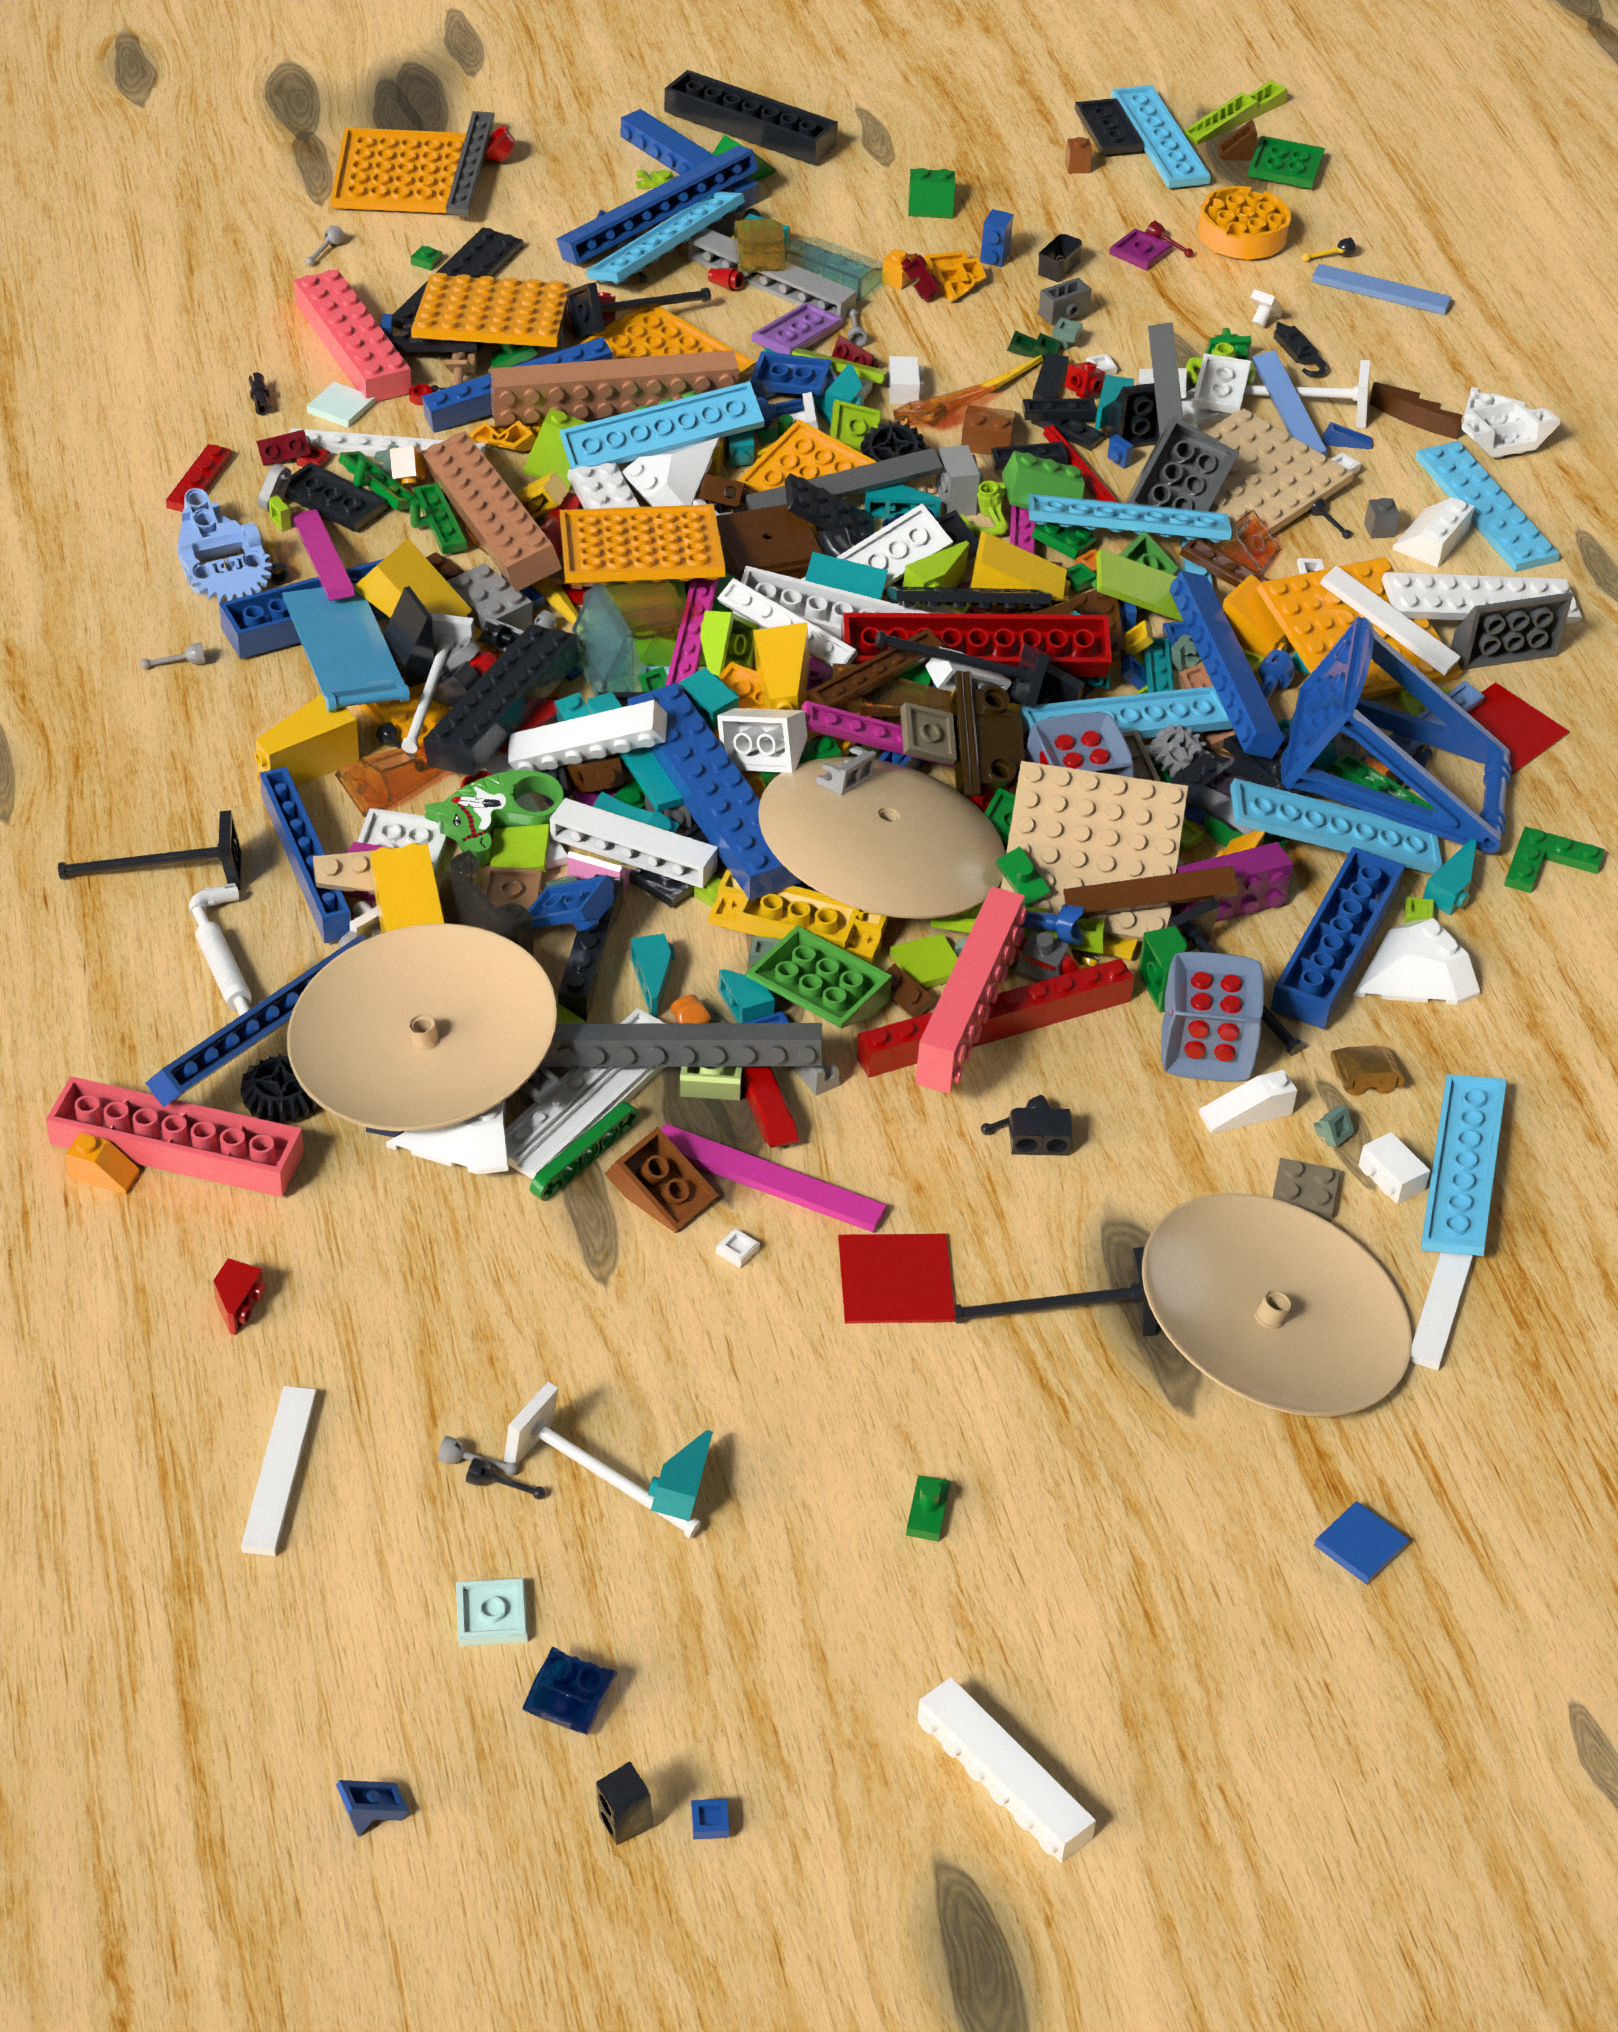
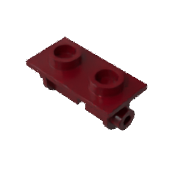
M913 253L908 255L911 260L906 258L900 262L902 265L901 269L910 282L915 278L919 279L913 287L920 298L927 302L933 298L932 292L933 294L942 292L939 288L940 282L935 275H931L926 267L928 265L921 255Z
M838 336L832 357L879 368L880 364L874 355L843 336Z
M305 430L256 441L263 465L311 454L309 449L311 440L309 436H306Z

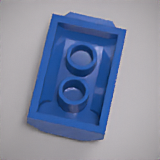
M761 351L750 383L754 394L764 399L774 396L777 392L801 395L812 392L813 396L825 397L826 390L835 381L837 375L829 359Z
M609 875L547 886L518 923L525 930V933L547 926L573 924L578 931H590L599 924V919L612 907V902L615 898L613 894L614 883Z

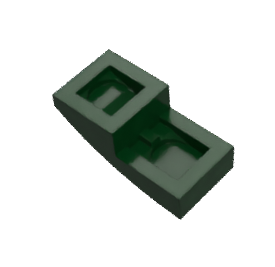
M1015 330L1007 351L1031 358L1042 355L1044 359L1046 353L1057 355L1061 341L1042 333L1039 334L1036 340Z

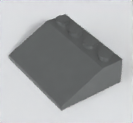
M1174 416L1165 426L1125 503L1208 511L1239 452Z
M1572 593L1474 606L1454 632L1451 650L1461 656L1458 661L1459 666L1462 670L1557 656L1573 597Z

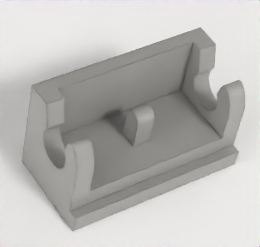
M857 746L852 747L849 751L858 756L854 759L847 758L839 766L831 763L822 765L824 770L830 772L824 776H817L816 784L842 796L861 782L872 777L876 752H869Z
M823 1059L822 1066H791L815 1096L841 1085L838 1067L832 1064L830 1068Z

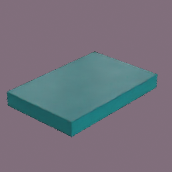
M812 552L805 581L881 600L888 570Z

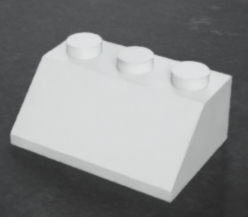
M1451 497L1425 508L1393 545V550L1438 568L1469 531L1474 506L1463 500Z
M734 708L717 715L720 744L738 770L792 773L796 770L807 740L804 710Z

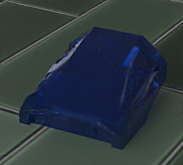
M551 1647L544 1664L534 1679L522 1710L588 1736L604 1697L618 1673L610 1668L609 1670L605 1667L600 1668L592 1662H584L576 1656L571 1657L558 1648Z

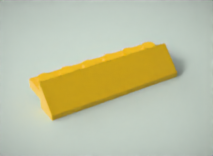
M727 869L719 884L716 901L708 915V924L755 936L778 938L781 940L798 925L872 965L876 954L880 953L889 916L860 910L836 901L820 892L791 886L749 901L729 869Z

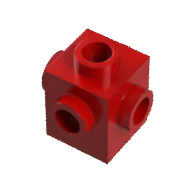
M1091 362L1069 364L1064 387L1076 392V396L1080 398L1100 395L1105 372L1096 368L1097 365Z

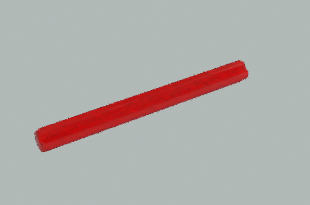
M1054 425L1045 426L1044 437L1049 443H1064L1068 455L1067 464L1081 469L1084 483L1099 501L1118 502Z

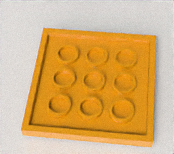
M798 419L738 481L746 483L745 488L761 492L785 486V478L790 473L808 480L877 461ZM850 496L843 497L842 499L847 500ZM807 521L811 529L815 531L820 529V527Z

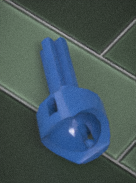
M757 397L756 399L764 419V427L753 429V432L768 429L772 424V419L804 411L803 400L799 398L769 404L763 397Z
M1274 649L1269 652L1258 669L1259 676L1262 679L1259 686L1267 702L1275 689L1287 688L1296 675L1290 654L1282 650Z
M1063 904L1058 915L1027 910L1025 922L1021 927L1049 931L1056 930L1057 940L1067 944L1081 945L1083 935L1078 927V918L1083 914L1086 907Z

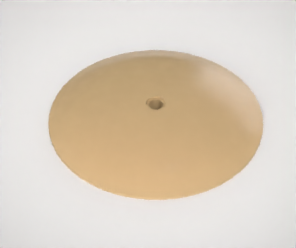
M856 757L815 759L798 764L796 770L792 773L782 772L777 775L766 787L761 797L758 810L759 825L772 853L782 865L805 884L848 906L898 918L928 919L946 917L965 912L980 905L985 901L991 886L998 888L1002 881L1003 874L996 866V860L1005 855V849L996 828L988 817L973 802L954 788L915 769L875 759L872 777L841 796L816 784L817 776H824L830 772L822 768V765L826 763L839 766L847 758L854 759Z
M424 924L385 932L358 943L330 961L313 977L301 993L289 1020L287 1030L288 1057L296 1079L308 1096L319 1106L345 1121L363 1127L388 1131L435 1129L465 1121L486 1112L514 1094L528 1081L544 1060L552 1044L557 1022V1004L553 987L541 965L531 954L513 941L494 932L466 925Z
M1241 1193L1213 1194L1187 1201L1175 1207L1156 1224L1147 1240L1142 1259V1279L1149 1306L1157 1322L1173 1345L1190 1363L1210 1379L1236 1395L1270 1409L1290 1414L1319 1417L1339 1416L1358 1412L1384 1399L1402 1379L1409 1363L1412 1345L1411 1326L1402 1298L1378 1262L1348 1234L1323 1218L1298 1206L1265 1196Z

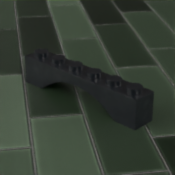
M609 876L614 883L613 894L615 898L612 902V907L599 919V924L587 932L577 930L558 991V1003L586 1022L594 999L605 944L611 928L618 921L623 904V878Z

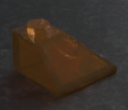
M1253 509L1231 525L1232 533L1229 540L1215 542L1213 547L1257 573L1264 575L1281 551V547Z

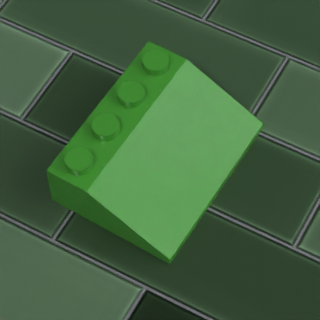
M798 925L746 972L747 978L840 1028L873 1017L890 1001L892 975Z

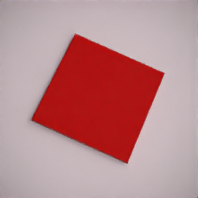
M1496 682L1481 692L1485 696L1483 702L1468 712L1470 716L1509 749V764L1511 766V774L1513 775L1570 732Z
M946 1233L838 1235L845 1324L955 1322Z

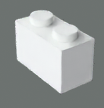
M889 356L888 387L890 404L918 405L919 395L924 394V381H922L923 367L918 366V357Z
M1392 1132L1363 1145L1358 1166L1396 1204L1425 1191L1430 1170Z

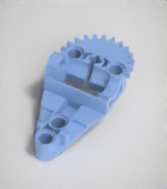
M199 488L188 490L184 498L177 555L192 590L199 595H207L208 600L216 595L217 603H221L223 598H227V601H230L234 597L237 599L243 597V595H252V591L255 593L261 592L259 586L267 587L268 581L265 579L271 578V572L267 570H272V563H267L270 560V555L264 553L257 525L253 522L240 526L235 520H230L220 514V505L217 502L210 503L208 495L204 490ZM240 550H244V553H245V554H241V555H237V556H232V557L226 558V559H225V567H226V568H224V559H219V560L210 561V562H206V563L200 564V561H205V560H209V559H213V558H218V557H222V556H227V555H231V554H236V553L239 552Z

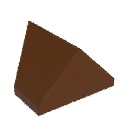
M1252 119L1217 145L1219 156L1222 160L1252 161L1257 139V130Z

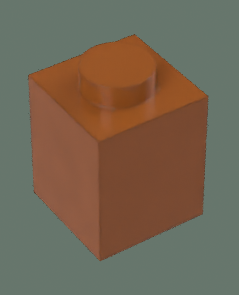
M1083 137L1067 139L1065 164L1068 174L1090 173L1092 159L1090 139Z

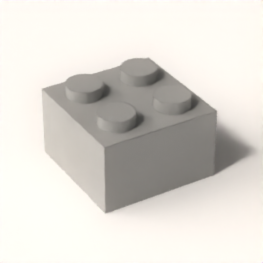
M968 445L939 447L938 457L943 469L941 473H937L936 487L945 514L956 510L959 515H976L977 505H979L977 498L978 487L983 482V475L981 469L977 468L975 454L972 455Z

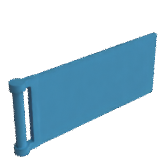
M323 587L283 592V600L316 677L328 712L337 711V708L398 699L400 702L410 700L409 688L405 685L367 599L356 592L355 589V596L333 601L328 600Z

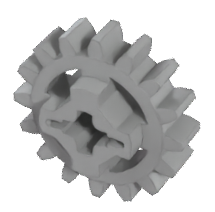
M1171 724L1166 729L1163 728L1152 742L1155 746L1152 749V753L1158 755L1155 762L1162 763L1161 770L1165 771L1168 769L1172 778L1203 753L1208 755L1210 753L1203 750L1206 742H1199L1198 738L1200 735H1192L1191 728L1189 727L1184 731L1181 724H1178L1175 729Z

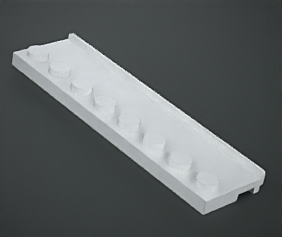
M636 1008L620 1024L664 1022ZM665 1067L571 1068L560 1079L563 1081L564 1090L543 1106L535 1102L505 1129L508 1165L533 1179L540 1170L623 1101L629 1102Z

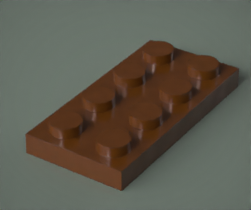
M1097 589L1068 598L1077 599L1078 605L1072 611H1076L1080 615H1108L1112 661L1126 657L1127 648L1120 600L1099 593Z

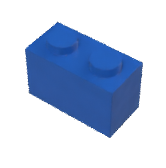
M991 210L983 225L981 263L998 267L1003 266L1010 254L1014 214Z

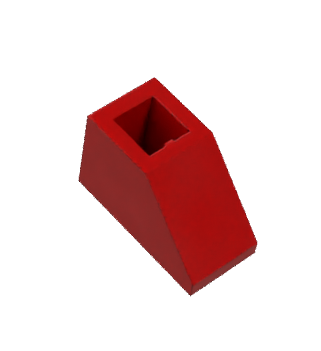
M227 1258L214 1278L213 1283L215 1300L229 1333L236 1335L242 1324L245 1325L249 1321L252 1308L256 1302H260L266 1292V1284L264 1283L263 1270L261 1268Z

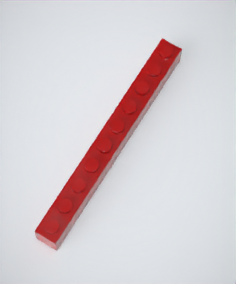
M1120 958L998 993L995 1004H989L991 1009L987 1022H981L982 1030L978 1042H973L971 1046H980L1130 1002L1134 976ZM933 1012L858 1033L856 1058L867 1077L870 1078L917 1064L919 1042Z

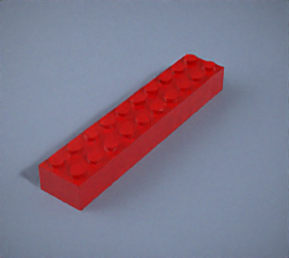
M843 612L841 623V641L858 652V655L846 671L891 648L875 646V638L878 631H884L888 636L907 640L926 629H929L947 649L1015 667L1019 665L1024 644L1039 648L1050 656L1049 663L1074 677H1107L1112 664L1108 615ZM929 660L920 665L926 666Z

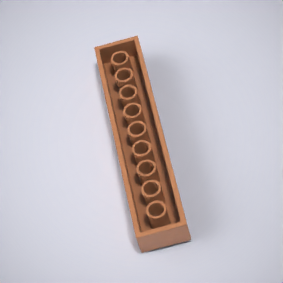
M734 350L491 368V409L495 426L513 425L518 420L522 424L543 422L550 408L562 411L577 419L612 417V415L616 416L635 411V408L649 404V407L659 405V401L666 398H673V401L683 398L682 394L690 391H696L697 394L737 385L739 368Z
M466 431L455 433L449 439L439 444H433L427 450L421 452L433 480L439 484L449 502L515 592L562 569L553 544Z

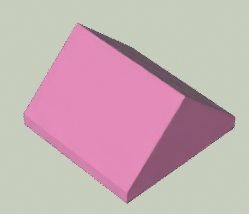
M569 851L567 856L568 875L576 876L577 880L593 878L595 874L623 878L624 895L631 884L630 873L633 871L632 869Z

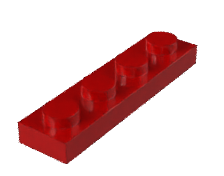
M207 444L166 499V508L183 512L184 498L188 490L199 488L206 492L231 459V449Z

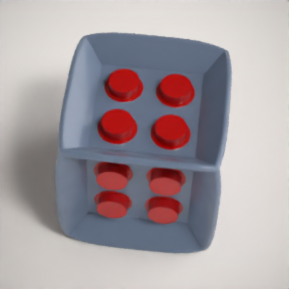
M1091 712L1048 718L1035 723L1030 730L1027 743L1028 762L1134 778L1133 761L1129 747L1117 723L1107 713Z
M1182 952L1175 954L1168 974L1164 1004L1165 1014L1162 1023L1161 1060L1165 1072L1185 1078L1227 1082L1244 1081L1250 1078L1254 1070L1260 1043L1261 1018L1264 1004L1263 970L1259 961L1244 956L1209 952Z

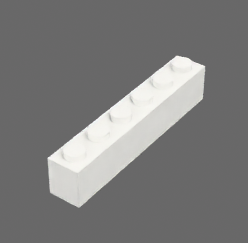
M655 700L511 733L509 737L508 763L515 770L541 771L556 769L567 764H578L593 758H604L615 753H626L637 748L652 747L655 744L666 742L667 712Z
M565 798L550 817V838L552 840L702 889L717 869L718 847L580 802Z
M951 1677L919 1700L917 1719L922 1729L928 1734L932 1733L942 1743L945 1752L953 1758L956 1757L965 1766L969 1776L975 1781H980L989 1790L993 1800L1000 1806L1004 1805L1013 1814L1017 1824L1022 1829L1028 1830L1038 1840L1041 1848L1047 1854L1053 1855L1062 1863L1093 1839L1096 1820Z

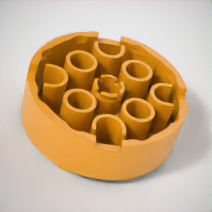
M1231 186L1217 189L1209 193L1205 197L1203 204H1201L1197 229L1198 236L1215 254L1239 258L1248 262L1254 259L1273 257L1274 254L1284 248L1287 242L1291 211L1288 205L1281 198L1268 191H1264L1263 194L1251 191L1252 187Z

